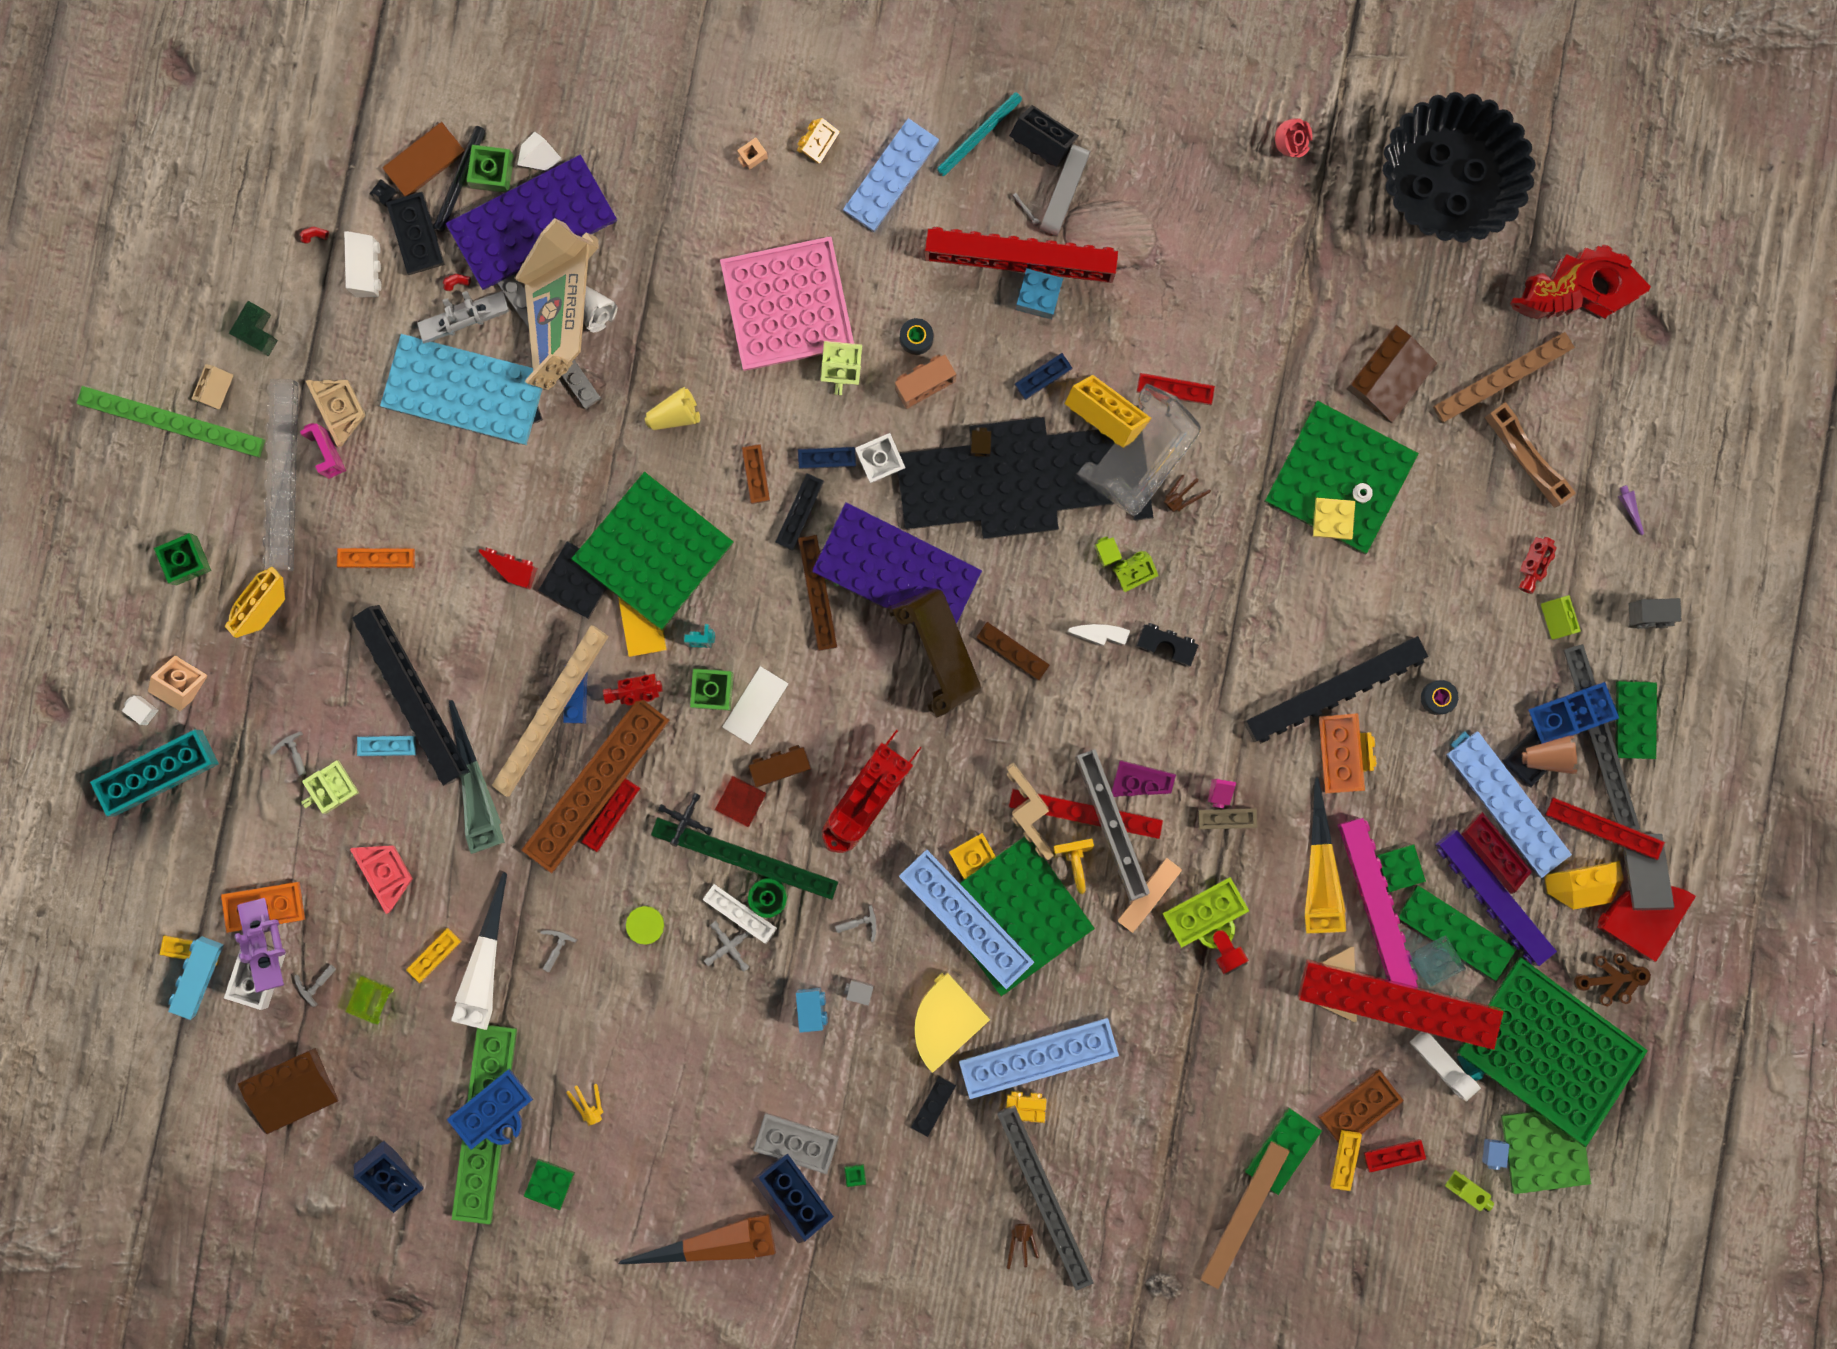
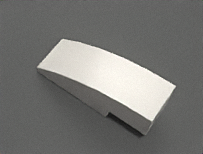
M1092 624L1069 628L1067 633L1103 647L1106 640L1124 646L1130 630L1110 625Z

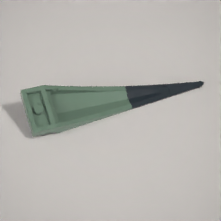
M449 700L457 749L470 773L461 778L465 837L470 853L473 854L505 843L499 825L501 824L500 818L453 700Z

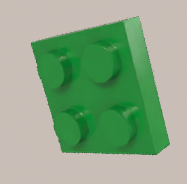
M1414 844L1376 855L1382 864L1380 869L1382 876H1385L1388 887H1386L1387 892L1390 893L1426 882Z
M538 1159L524 1197L561 1210L575 1172Z

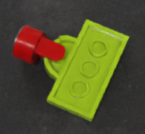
M1231 877L1162 913L1181 948L1198 939L1204 946L1220 951L1222 956L1216 959V962L1223 975H1228L1248 964L1249 960L1242 947L1240 946L1235 949L1231 942L1235 935L1233 920L1249 912Z

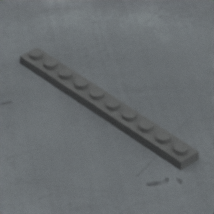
M1581 644L1564 649L1563 651L1576 692L1596 685L1584 645ZM1608 722L1588 729L1616 823L1639 830L1638 819Z
M1014 1105L998 1112L999 1120L1075 1290L1077 1291L1094 1284L1016 1106Z

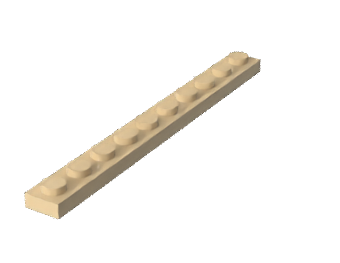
M592 625L589 627L493 782L492 786L504 796L511 795L609 636Z

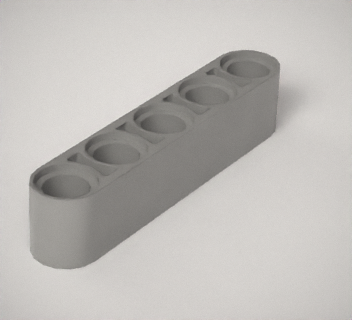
M1072 145L1040 230L1058 236L1090 155V150Z

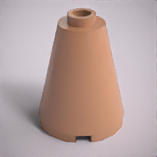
M1566 736L1526 748V752H1522L1523 764H1527V768L1577 774V769H1573L1574 764H1577L1575 742H1571L1574 736Z

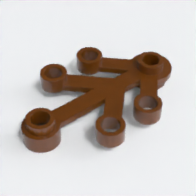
M1616 953L1613 956V962L1623 966L1630 972L1622 974L1610 965L1604 956L1598 955L1593 960L1595 966L1601 967L1611 976L1589 978L1585 975H1578L1574 979V986L1578 990L1586 991L1591 986L1611 984L1605 994L1599 997L1601 1005L1610 1006L1613 1002L1612 997L1622 984L1630 982L1626 990L1618 995L1619 1002L1629 1004L1632 1000L1631 995L1638 986H1644L1649 983L1651 974L1645 967H1635L1626 960L1624 954ZM1618 956L1622 957V961L1620 963L1617 962ZM1599 958L1603 959V963L1601 965L1598 964ZM1640 973L1644 974V978L1642 980L1639 979ZM1582 980H1586L1587 982L1586 986L1584 987L1581 985ZM1626 994L1628 998L1626 1001H1623L1622 996ZM1604 997H1608L1606 1004L1603 1003Z

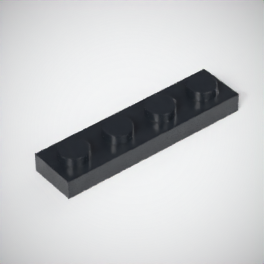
M806 473L775 543L792 551L794 550L821 491L824 480Z

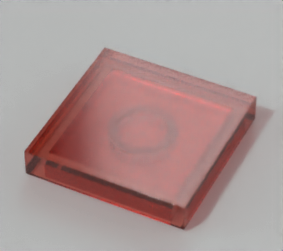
M732 776L715 810L750 827L767 793Z

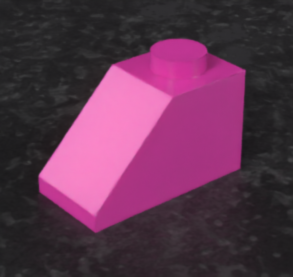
M1211 779L1208 802L1213 803L1212 807L1224 808V805H1230L1236 782Z

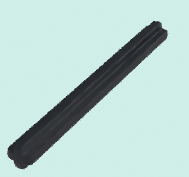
M475 126L436 218L433 227L438 231H444L467 177L472 145L480 146L485 130L480 126Z

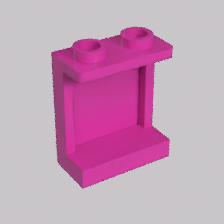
M310 423L304 426V429L300 431L301 435L310 441L316 440L325 459V462L315 466L318 473L330 479L345 472L344 464L328 430L317 423Z

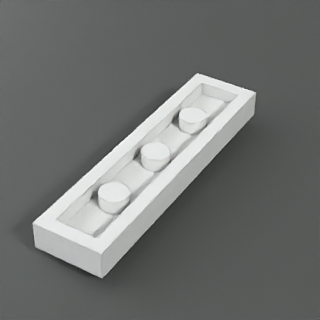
M713 884L703 898L706 903L765 944H767L777 929L715 884Z

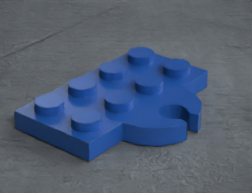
M508 1069L451 1115L447 1121L470 1150L485 1138L498 1145L509 1144L512 1141L504 1135V1128L510 1127L513 1130V1135L516 1138L519 1136L522 1129V1118L519 1111L530 1103L533 1098L513 1072Z

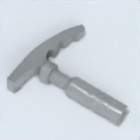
M302 732L286 737L270 753L271 755L277 753L282 746L288 743L289 748L292 750V758L299 776L307 774L300 753L297 752L295 747L297 746L296 742H294L296 738L303 735Z
M869 905V917L864 916V918L859 920L855 919L836 925L837 933L858 927L863 923L871 922L873 930L871 942H874L876 936V917L872 905Z
M541 931V934L554 935L560 938L543 970L550 972L560 954L562 945L564 946L566 943L565 940L576 943L578 939L559 931Z
M329 965L316 980L315 985L307 991L302 985L299 975L294 976L300 993L312 1007L318 1005L312 998V995L334 973L336 968L333 965Z

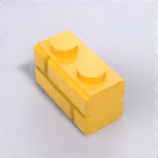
M1011 1091V1094H1007L1006 1109L1015 1105L1022 1121L1045 1123L1046 1097H1042L1041 1093H1031V1096L1023 1095V1092Z

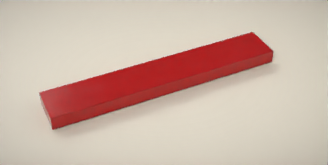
M1554 797L1551 798L1545 816L1655 860L1659 859L1665 844L1664 841Z

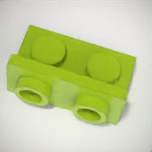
M1146 551L1137 552L1133 557L1127 560H1120L1112 567L1124 592L1159 576L1151 556Z

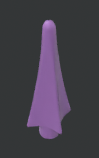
M1627 485L1620 487L1622 495L1618 496V498L1631 516L1640 535H1643L1644 530L1638 513L1635 492H1630Z

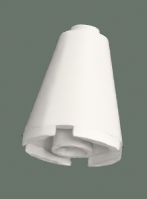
M586 286L583 323L591 332H599L606 327L605 323L608 320L611 322L614 319L618 307L611 299Z

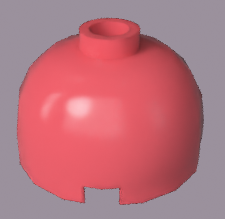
M1293 118L1284 121L1277 128L1275 145L1284 156L1299 158L1309 151V141H1312L1313 137L1309 123L1300 118Z

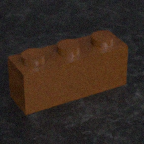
M799 745L788 748L789 752L782 754L781 751L770 754L771 758L763 760V757L752 760L753 764L749 765L755 787L758 788L811 770L805 748H800Z

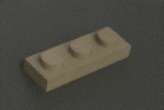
M1257 808L1198 810V829L1257 828Z

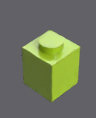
M1106 536L1097 540L1098 544L1094 548L1103 567L1122 559L1114 537L1109 539Z

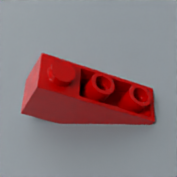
M487 547L485 550L479 549V553L509 583L531 590L538 569L533 566V562L525 559L519 562L514 560L515 556L504 553V556L496 554V550Z

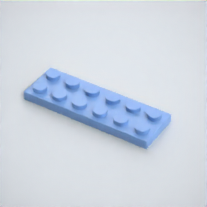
M908 118L846 204L843 211L875 232L936 147L939 139Z

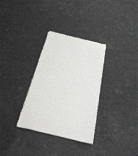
M760 666L724 723L723 728L751 745L788 686V683Z

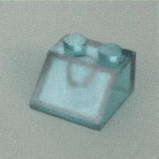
M1446 935L1411 953V960L1420 975L1431 987L1466 970Z

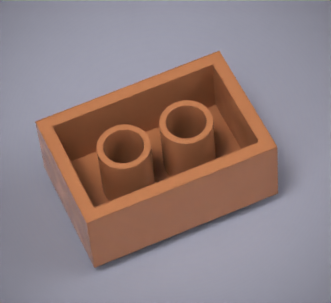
M937 355L930 359V363L927 365L920 364L913 369L914 372L909 375L906 373L900 375L895 382V390L905 408L908 409L955 383L956 373L946 355Z

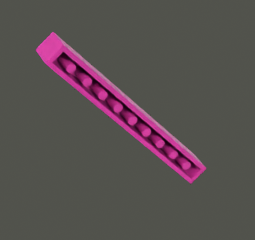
M1357 818L1337 824L1386 978L1394 982L1418 987L1416 980H1418L1417 973L1410 965V961H1412L1410 952L1404 946L1406 939L1398 927L1400 920L1397 913L1393 912L1392 906L1394 902L1392 896L1388 895L1386 890L1388 883L1380 871L1382 864L1380 859L1375 856L1374 850H1376L1374 840L1370 839L1368 834L1370 831L1367 820L1364 821V818Z

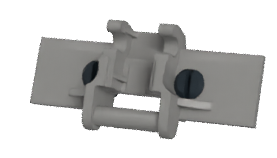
M468 291L462 293L464 302L455 306L448 298L442 300L445 305V313L417 323L423 344L447 335L453 336L457 330L476 323L482 325L484 321L509 312L504 292L500 291L473 302Z

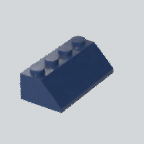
M788 1153L752 1179L797 1243L805 1242L834 1217Z

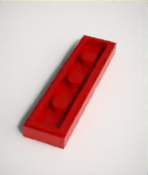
M1140 373L1136 393L1211 406L1215 386Z
M625 778L581 842L594 851L599 852L641 788Z

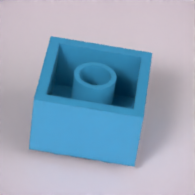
M1026 268L1016 310L1052 320L1063 278Z
M821 988L798 990L796 992L799 1033L822 1031L828 1023L827 1011L823 1012V1006L826 1004L825 992H821Z

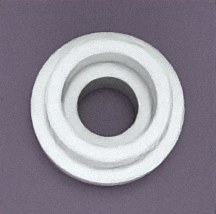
M1358 484L1353 489V497L1356 501L1365 503L1371 499L1372 489L1367 484ZM1360 490H1365L1366 495L1362 496Z

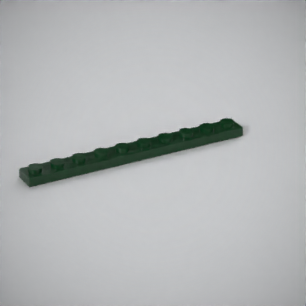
M657 817L651 836L671 842L676 835L678 824ZM687 827L679 837L678 845L831 900H833L839 881Z

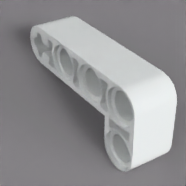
M1421 1031L1410 1041L1415 1050L1459 1098L1467 1102L1481 1089L1476 1081L1456 1064L1429 1033Z

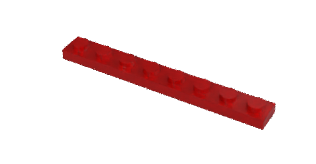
M1012 789L1009 808L1016 809L1028 800L1029 797L1024 798L1019 790ZM1038 794L1049 809V812L1045 815L1101 827L1094 805ZM1119 811L1128 833L1160 839L1163 820Z

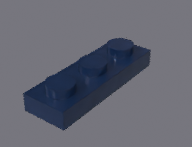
M1061 353L1014 385L1023 399L1027 400L1070 372L1073 368L1064 354Z
M855 447L798 449L799 469L856 467Z

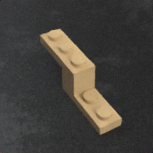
M1012 763L1007 767L1009 771L1007 776L1013 783L1017 782L1020 788L1018 790L1024 798L1029 797L1028 800L1012 811L1014 816L1012 820L1017 827L1022 826L1025 830L1023 834L1029 842L1033 841L1037 846L1035 850L1041 858L1045 856L1049 860L1054 856L1053 851L1032 825V823L1049 812V809L1017 766Z

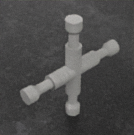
M716 921L713 922L710 927L717 932L718 938L724 946L717 950L716 954L706 958L704 962L707 966H710L718 957L721 958L729 952L733 959L737 960L741 970L744 972L749 966L743 962L740 953L735 947L743 942L744 938L752 934L746 931L730 941L727 935L720 930L719 924Z

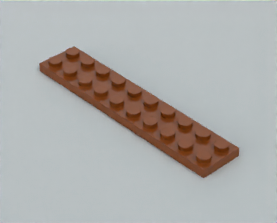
M645 700L635 702L525 844L522 851L551 874L554 873L670 720Z

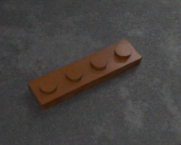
M986 622L976 637L1038 681H1040L1050 666L989 622Z

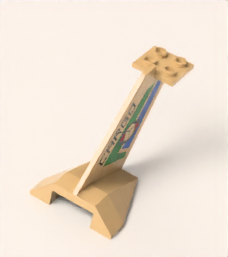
M555 218L542 231L515 277L517 281L525 284L533 372L525 382L547 390L552 388L556 381L567 373L569 367L573 364L572 361L581 352L588 259L599 248L596 236L586 232L580 237L574 234L566 223Z

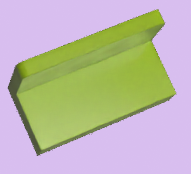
M1569 595L1541 603L1552 640L1581 632Z

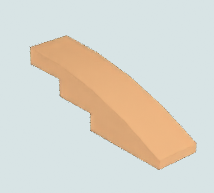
M1166 858L1146 882L1150 893L1147 896L1131 901L1128 908L1118 918V922L1133 933L1171 886L1182 869Z

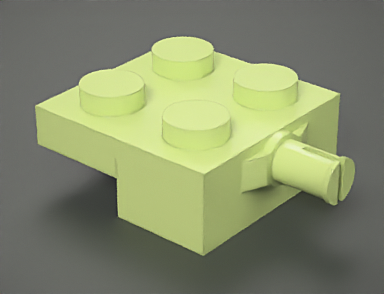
M824 341L820 379L824 382L835 383V395H838V388L839 395H842L843 384L859 385L862 344Z
M337 760L302 781L311 796L301 801V803L307 808L315 802L322 814H327L357 795L359 791L340 761Z

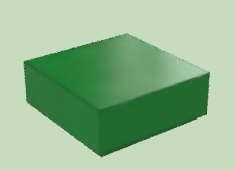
M864 1164L844 1167L847 1187L866 1185Z

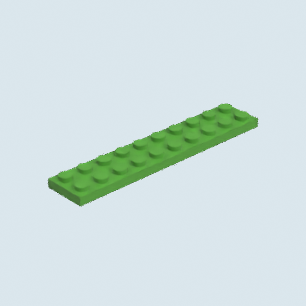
M488 1025L487 1030L477 1028L467 1102L508 1069L512 1071L517 1028ZM485 1138L470 1150L462 1140L451 1220L482 1224L492 1223L502 1145L492 1143Z

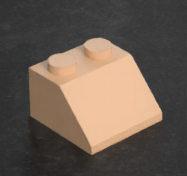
M174 656L150 677L148 692L181 711L194 699L206 680L207 675Z

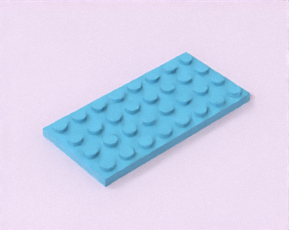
M401 334L380 407L527 446L543 388L525 382L533 372L531 367L435 342L423 344L422 339Z

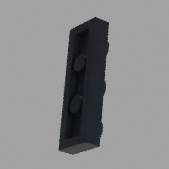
M939 1075L911 1128L928 1137L956 1084Z

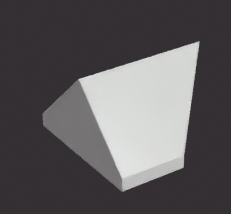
M534 132L521 145L517 165L549 171L561 160V157L543 137Z

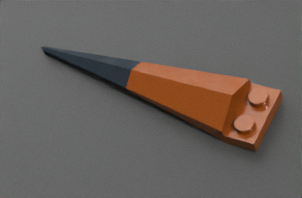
M765 1214L749 1217L724 1227L623 1259L618 1264L755 1259L756 1257L776 1254L770 1216Z

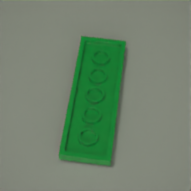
M1416 885L1398 914L1399 920L1494 981H1497L1517 949L1419 885Z

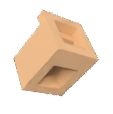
M756 137L737 150L740 156L737 158L743 168L747 166L749 170L763 160L768 159L767 152ZM750 155H754L752 159L748 158Z

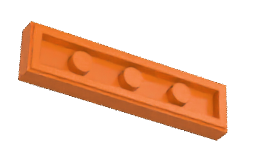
M337 548V568H415V549Z

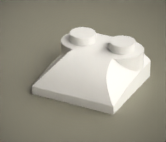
M890 433L855 448L870 483L905 469Z

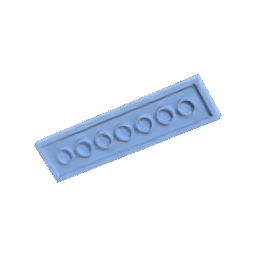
M1478 731L1446 754L1539 878L1544 877L1572 855Z
M927 849L899 875L906 885L1005 989L1034 963Z
M1105 1018L959 1060L969 1098L973 1099L1118 1057L1119 1054L1109 1020Z

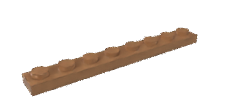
M1564 332L1438 403L1433 409L1441 422L1444 423L1573 350L1575 347L1567 333Z

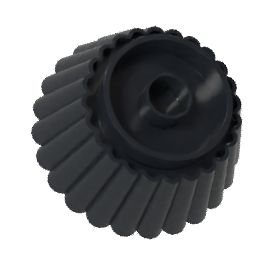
M1452 92L1446 98L1442 95H1435L1431 97L1429 103H1417L1413 108V113L1402 115L1399 122L1400 127H1396L1390 132L1391 143L1384 149V156L1387 162L1384 163L1382 171L1387 179L1386 191L1392 197L1394 207L1404 215L1405 220L1409 224L1417 225V228L1423 234L1433 235L1442 241L1453 239L1464 243L1471 238L1485 239L1489 232L1497 233L1502 231L1505 227V222L1514 221L1519 214L1518 208L1528 203L1529 197L1526 191H1529L1534 186V178L1530 173L1534 171L1536 163L1529 156L1532 152V144L1528 139L1523 138L1525 135L1524 127L1519 123L1513 122L1514 118L1510 111L1505 109L1499 110V106L1494 100L1482 101L1481 97L1477 94H1468L1464 98L1459 92Z

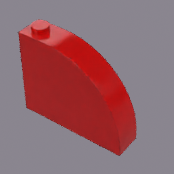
M1671 886L1674 902L1673 910H1633L1629 890L1618 897L1606 913L1599 917L1597 928L1647 960L1656 962L1696 896L1684 889Z

